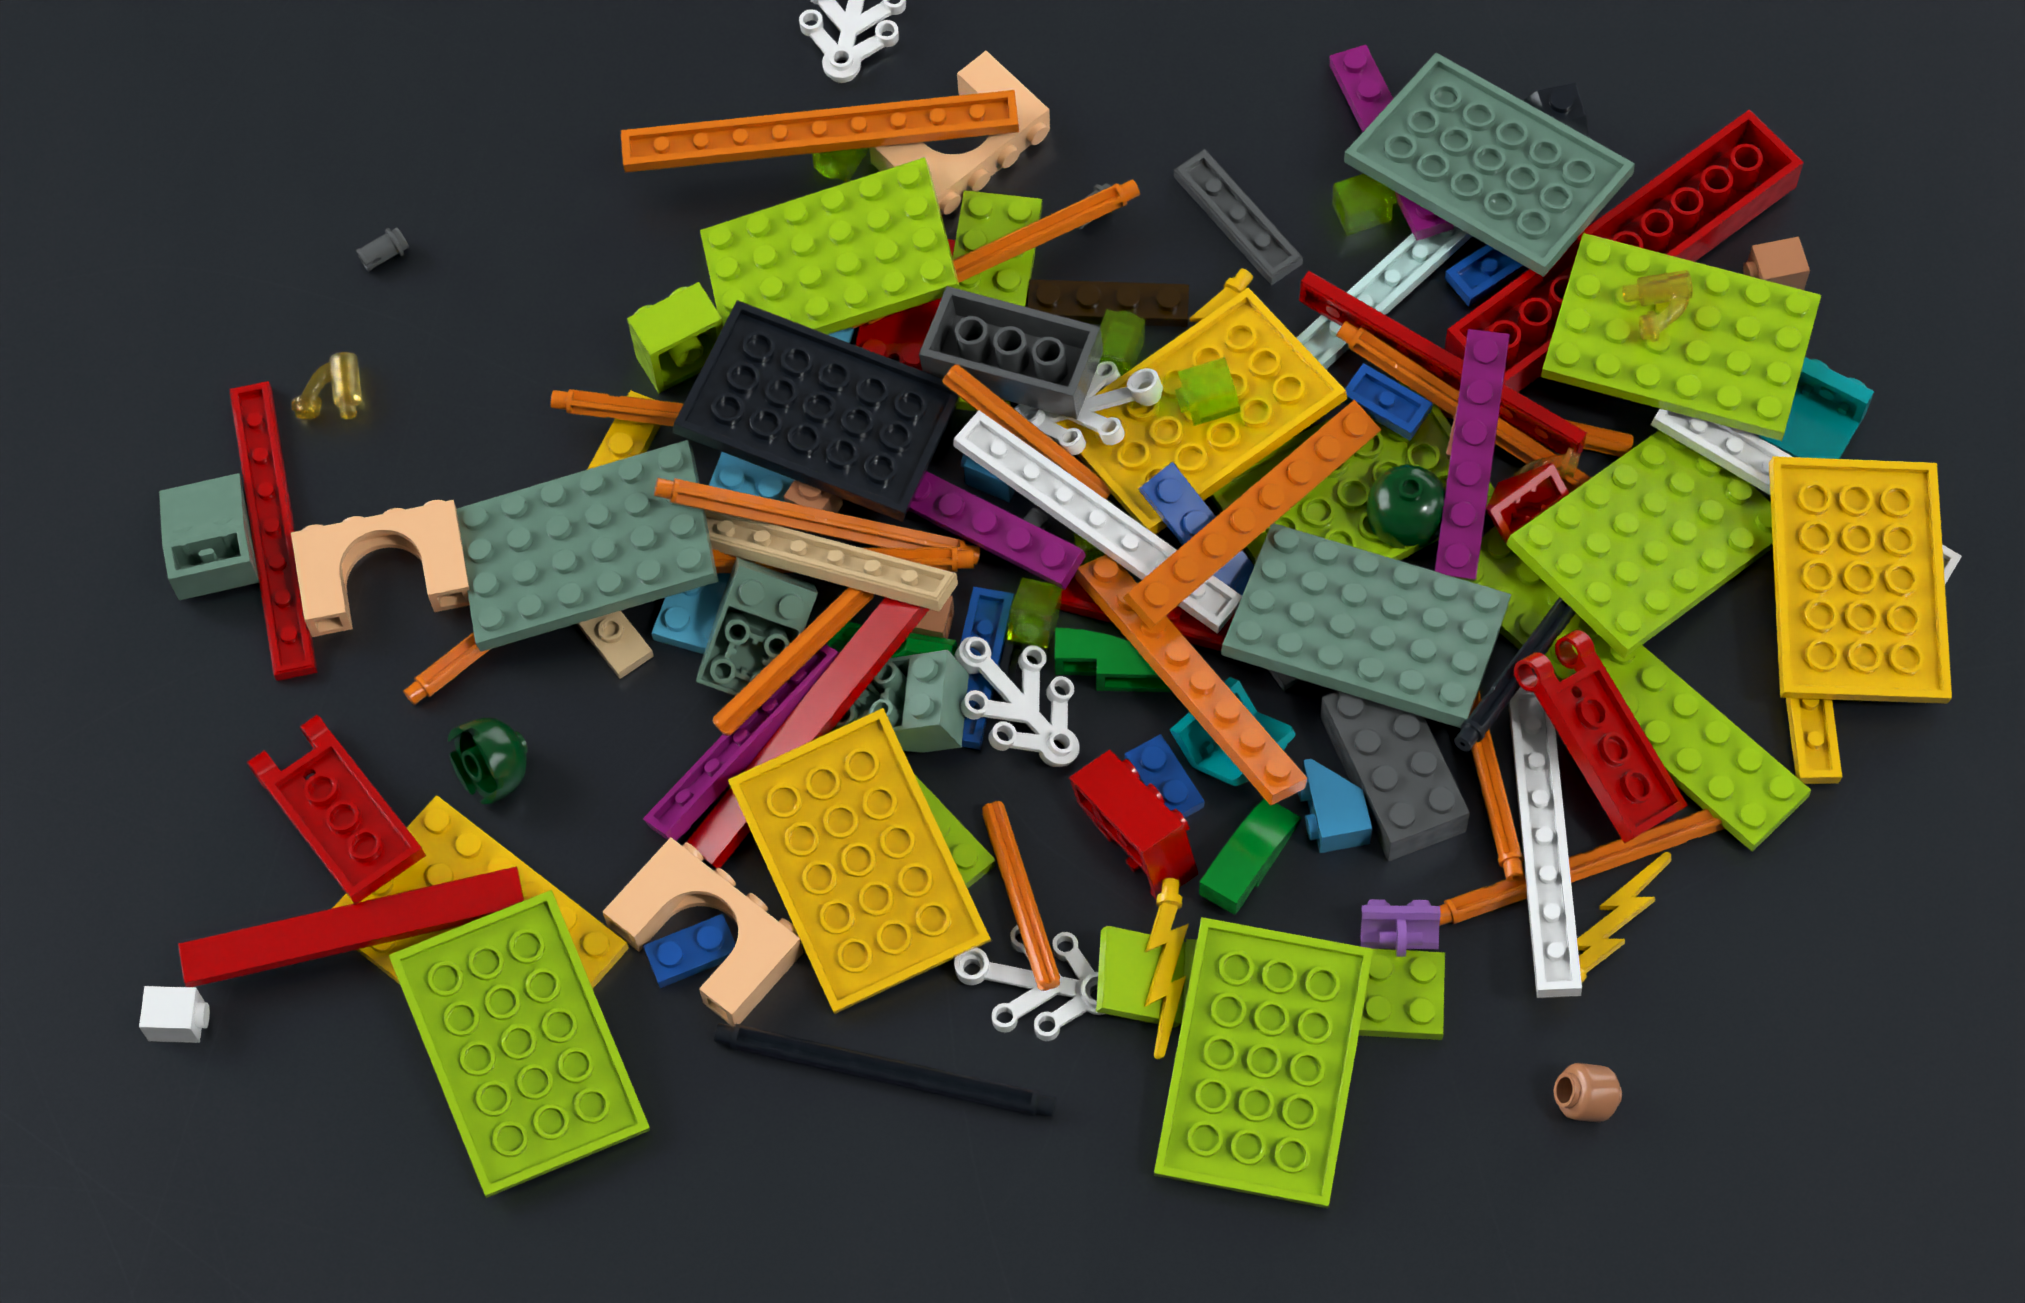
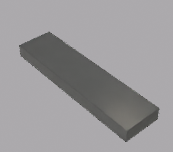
M1205 149L1174 169V178L1270 285H1273L1303 264V257Z

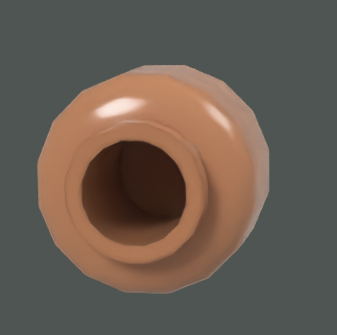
M1574 1063L1569 1065L1557 1078L1554 1085V1098L1566 1117L1579 1121L1599 1123L1608 1120L1615 1113L1622 1099V1090L1616 1074L1610 1068L1601 1065Z

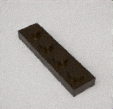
M1029 279L1028 308L1088 324L1188 327L1189 284Z

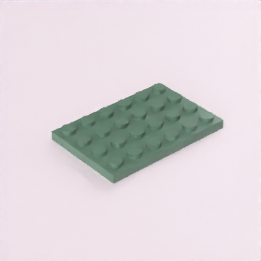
M1435 53L1354 141L1345 151L1344 162L1543 277L1633 175L1635 163L1438 53Z
M689 440L457 508L470 588L468 590L475 644L481 652L719 582L705 510L669 502L670 499L654 496L657 478L674 481V478L699 483L693 448Z
M1273 523L1270 526L1222 644L1221 655L1460 728L1462 723L1471 714L1508 609L1511 594Z

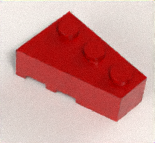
M1109 749L1069 777L1077 803L1109 842L1114 839L1130 856L1126 859V864L1131 870L1135 872L1141 868L1144 871L1151 887L1150 893L1155 900H1157V895L1161 893L1163 879L1174 878L1179 880L1180 888L1199 874L1186 833L1190 829L1188 822L1176 808L1172 811L1169 810L1165 805L1162 795L1153 784L1150 783L1146 786L1140 780L1138 771L1128 759L1121 761Z

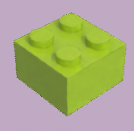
M699 282L689 287L678 288L668 298L654 305L643 306L634 315L627 318L636 358L658 394L700 373L723 328L721 316Z

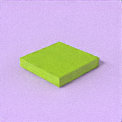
M1106 926L1101 930L1096 1012L1159 1024L1163 998L1144 1007L1163 948L1162 945L1145 952L1150 934L1112 926ZM1184 941L1171 982L1184 977L1186 946ZM1183 990L1173 1023L1174 1028L1182 1024Z

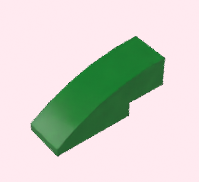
M1055 627V675L1096 676L1097 691L1172 692L1129 641L1109 634L1083 629Z
M1263 799L1239 826L1199 882V895L1236 916L1253 888L1259 886L1298 827L1302 817L1277 803L1270 806Z

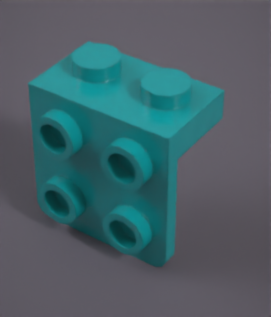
M1805 357L1782 441L1761 435L1758 437L1792 457L1840 459L1865 417L1874 391L1867 388L1858 379L1847 378L1829 369L1820 360Z
M1229 677L1224 683L1284 751L1287 744L1296 735L1292 726L1257 712L1240 681ZM1190 712L1170 729L1171 734L1192 768L1233 786L1249 781Z

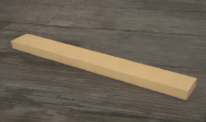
M705 510L712 549L719 550L725 554L935 611L942 609L958 585L957 573L778 525Z

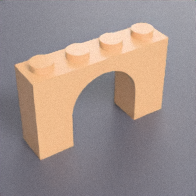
M987 51L983 52L957 73L958 94L968 95L1015 90L1019 132L989 135L979 147L962 154L940 153L931 149L923 142L869 147L871 163L879 171L925 157L930 168L941 215H948L959 206L963 199L964 190H981L989 182L992 175L1001 168H1008L1014 164L1020 153L1030 145H1037L1042 142L1050 130L1049 108Z
M432 500L420 507L410 509L393 508L380 515L365 518L353 516L341 523L326 526L314 524L303 528L301 531L291 532L304 620L312 637L353 629L347 596L348 576L354 565L363 556L382 548L403 549L420 559L423 565L427 594L434 612L470 605L468 590L470 588L454 500Z
M670 837L603 910L607 927L640 952L643 945L647 944L672 916L684 909L707 906L727 914L738 927L737 942L730 955L699 990L703 1003L731 1026H735L736 1023L740 1024L803 954L801 940L792 923L784 918L777 921L767 913L768 907L760 898L753 893H748L745 896L734 887L736 882L728 873L718 867L712 870L703 863L704 858L695 847L687 842L680 845Z

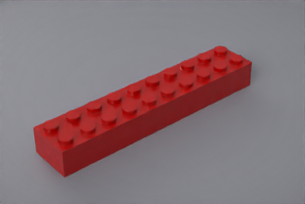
M1750 109L1588 226L1544 277L1529 269L1447 329L1444 350L1464 361L1468 329L1510 334L1503 384L1517 392L1521 391L1541 376L1583 233L1696 262L1795 189L1804 162Z

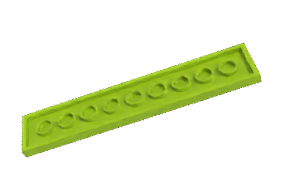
M1495 526L1482 537L1476 581H1465L1511 594L1509 606L1499 633L1520 650L1559 599V596L1504 543ZM1576 613L1546 652L1545 656L1551 661L1554 674L1559 682L1575 674L1576 671L1566 668L1559 662L1555 654V644L1558 639L1572 631L1581 630L1592 639L1596 654L1675 785L1703 810H1709L1714 818L1720 819L1722 821L1721 825L1750 851L1753 852L1810 796L1811 789L1643 645L1623 659ZM1572 645L1573 650L1578 655L1576 648Z

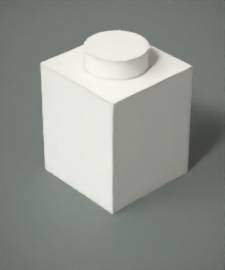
M144 986L139 1028L147 1040L200 1043L202 1028H207L209 1024L210 1010L209 1004L204 1001L197 988Z

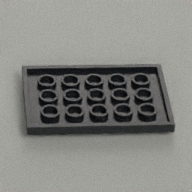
M737 300L674 422L673 433L903 522L960 397L943 384L942 378Z

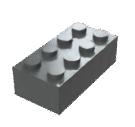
M947 286L920 350L919 357L923 372L943 379L951 367L958 364L1001 399L1077 419L1101 359L1103 343L1099 326Z
M1341 691L1322 697L1320 718L1350 782L1363 789L1372 829L1388 862L1466 832L1470 812L1423 716Z

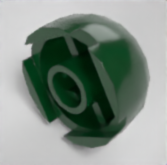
M1404 464L1389 468L1378 476L1368 494L1367 515L1370 529L1382 542L1395 548L1405 549V545L1414 546L1418 544L1420 548L1429 545L1440 536L1446 493L1444 483L1433 472L1421 466Z
M480 718L465 722L453 728L449 733L448 742L455 739L456 750L450 752L449 755L456 775L470 795L475 794L477 789L480 795L484 797V799L479 801L484 805L492 804L506 797L517 788L524 778L528 747L524 737L507 724L495 718Z

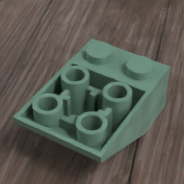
M240 473L159 491L162 546L167 575L178 600L259 583Z
M736 557L719 604L696 682L736 696L804 631L818 595L815 585Z
M948 650L890 658L832 731L884 708L903 751L925 753L961 748L965 716L961 711L960 705L967 694L969 673Z

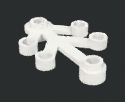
M810 0L812 3L820 6L841 32L838 44L823 29V19L820 12L809 9L804 11L799 17L801 32L806 36H810L825 54L822 59L825 74L835 82L846 83L853 80L859 73L863 59L884 47H892L898 42L899 31L897 24L884 19L891 15L901 14L906 9V0H900L897 4L889 3L890 0H883L862 13L865 0H848L846 11L841 8L836 0ZM814 20L817 22L813 26L805 24L807 21ZM877 24L874 36L854 46L857 35ZM885 31L893 32L891 36L881 35ZM839 60H847V62L842 64L837 63Z
M1105 361L1097 366L1077 419L1018 404L1014 409L1074 456L1081 453L1086 447V441L1081 431L1077 428L1066 429L1055 422L1068 419L1098 432L1104 444H1117L1125 436L1120 420L1115 417L1106 418L1095 413V411L1136 401L1143 406H1151L1160 400L1163 385L1155 370L1145 368L1134 372L1129 377L1127 387L1095 395L1101 388H1105L1121 377L1116 364L1112 361Z
M980 637L964 639L957 648L954 657L969 674L980 672L1006 702L988 700L984 693L973 690L968 692L961 702L960 708L963 715L973 720L986 717L1026 723L1035 734L1017 732L1015 727L1008 722L997 723L989 733L988 739L991 746L1000 751L1013 748L1039 752L1040 758L1052 767H1063L1071 764L1079 753L1078 739L1073 732L1067 729L1068 701L1074 694V685L1071 680L1058 676L1048 685L1046 695L1049 701H1051L1049 723L1039 712L1040 670L1046 663V654L1040 647L1028 646L1019 656L1018 664L1022 670L1021 692L991 659V649L984 639ZM970 648L976 649L981 656L974 655ZM1027 656L1036 658L1038 664L1030 663ZM1055 686L1063 688L1066 695L1058 694ZM969 700L976 701L981 709L976 710L972 708ZM997 732H1004L1008 736L1009 741L1001 740ZM1054 740L1062 743L1065 749L1058 748Z
M1016 925L1010 934L1011 945L1016 951L1024 953L1028 959L1024 944L1019 943L1015 939L1020 934L1018 925ZM1061 932L1054 937L1052 946L1055 957L1061 961H1067L1078 980L1060 975V985L1054 989L1041 991L1037 987L1032 970L989 962L986 953L977 947L955 957V973L957 978L967 985H977L984 980L1031 989L1010 1003L998 1004L993 1009L992 1024L996 1030L1004 1033L1012 1031L1017 1026L1020 1017L1056 995L1072 997L1073 999L1054 1012H1042L1034 1020L1036 1036L1043 1041H1051L1059 1035L1060 1027L1086 1011L1094 1015L1104 1014L1096 1012L1097 1000L1090 996L1097 989L1098 972H1094L1079 950L1078 940L1075 935L1070 932ZM1063 941L1073 944L1072 950L1068 952L1060 951L1057 946ZM969 964H976L980 967L979 972L974 975L967 974L964 969ZM1002 1012H1008L1013 1018L1008 1023H1001L997 1020V1016ZM1043 1021H1051L1055 1024V1028L1050 1032H1044L1039 1028V1025Z

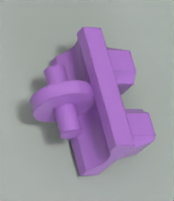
M1370 899L1367 905H1362L1360 946L1372 949H1396V957H1406L1407 949H1439L1440 906H1431L1428 900H1413L1407 906H1390L1386 900Z

